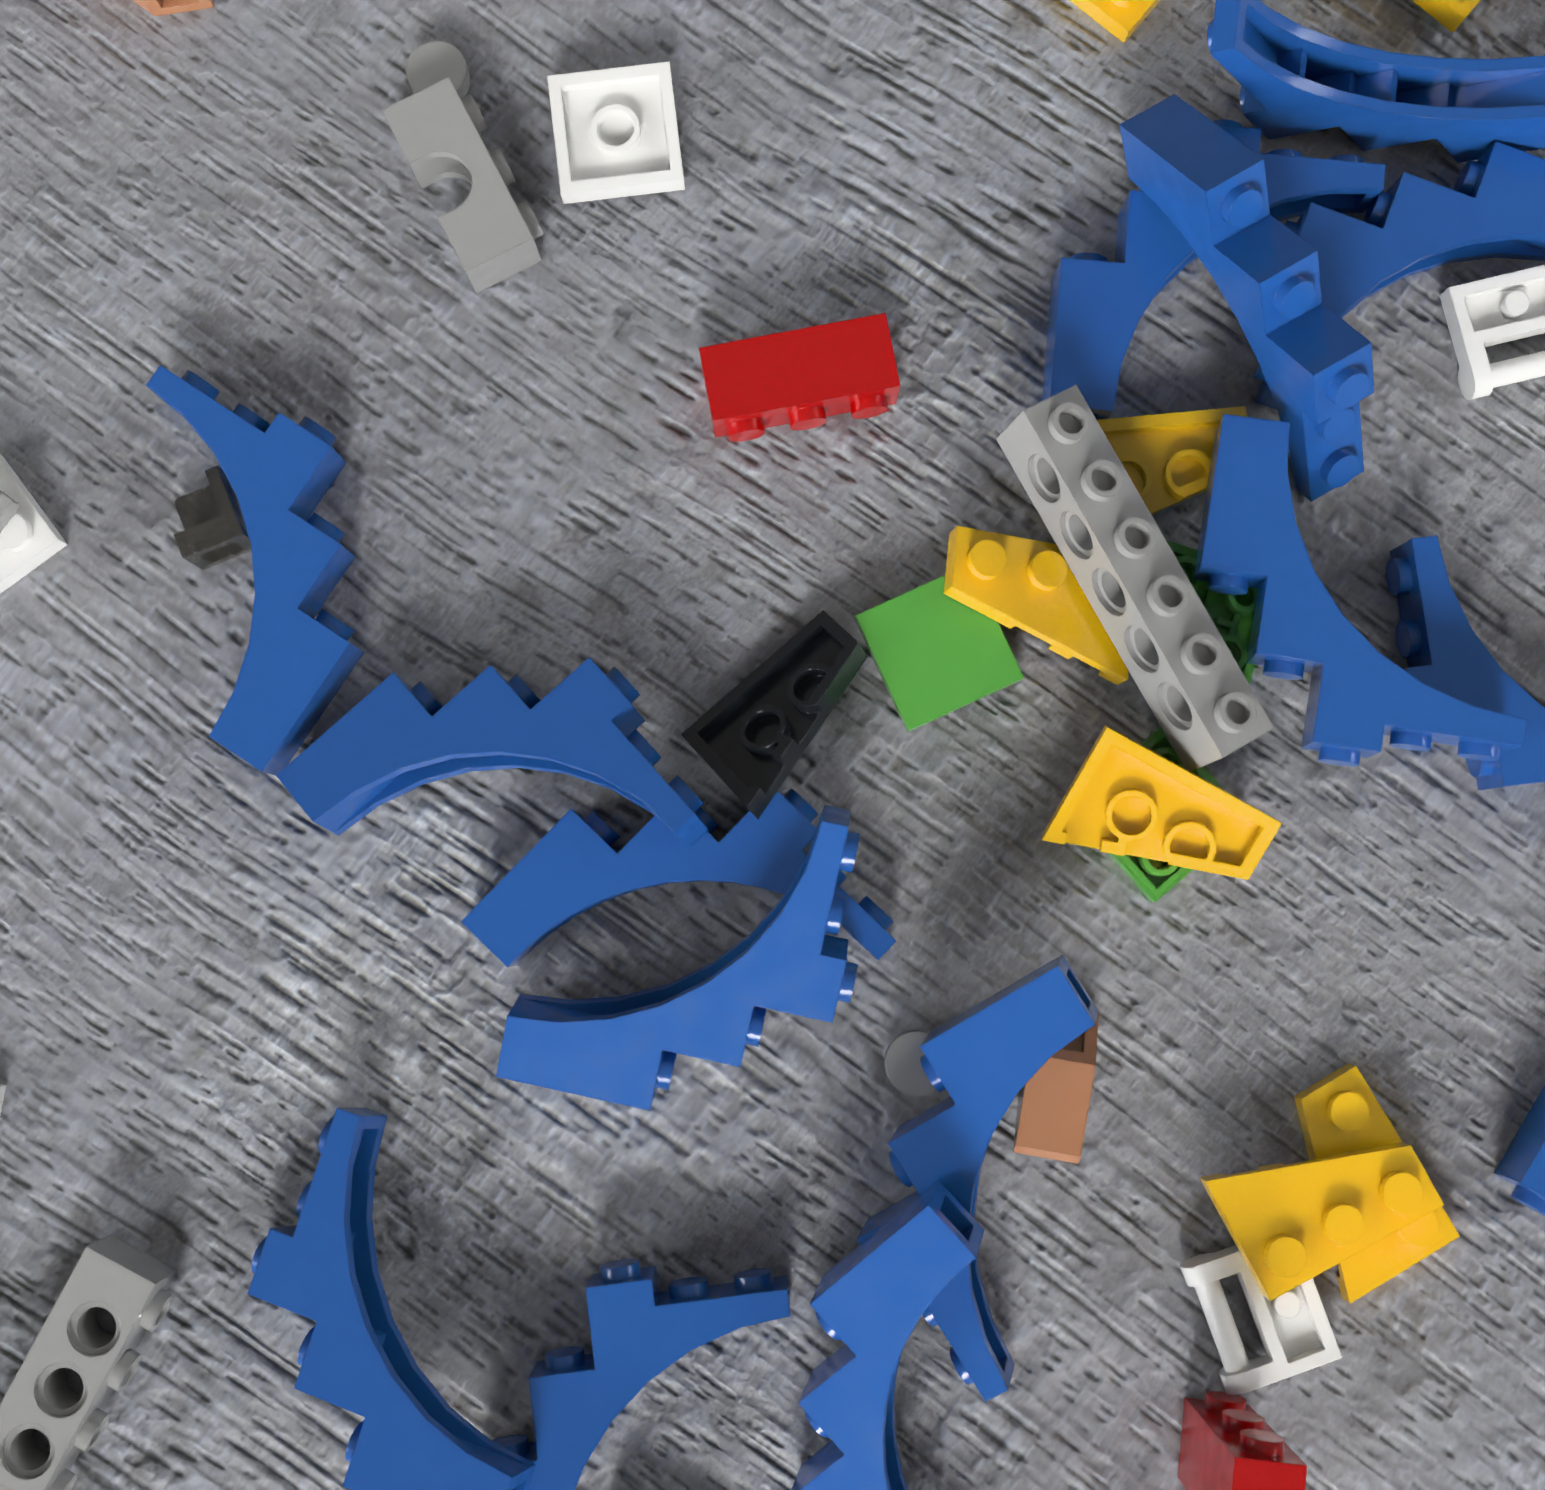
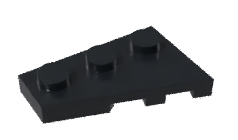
M823 610L681 735L749 811L759 819L868 656L860 643Z

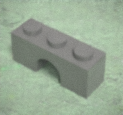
M447 77L382 109L422 189L441 179L453 177L466 180L472 184L467 199L459 207L438 217V220L476 294L542 261L534 239L544 235L528 201L525 200L517 205L514 202L507 186L516 182L500 148L496 147L488 151L479 133L487 130L488 127L471 94L460 99L453 83Z

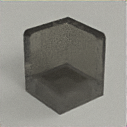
M218 466L205 470L210 485L178 497L175 500V507L184 527V531L174 534L183 559L202 570L251 551V543L238 498L224 471Z

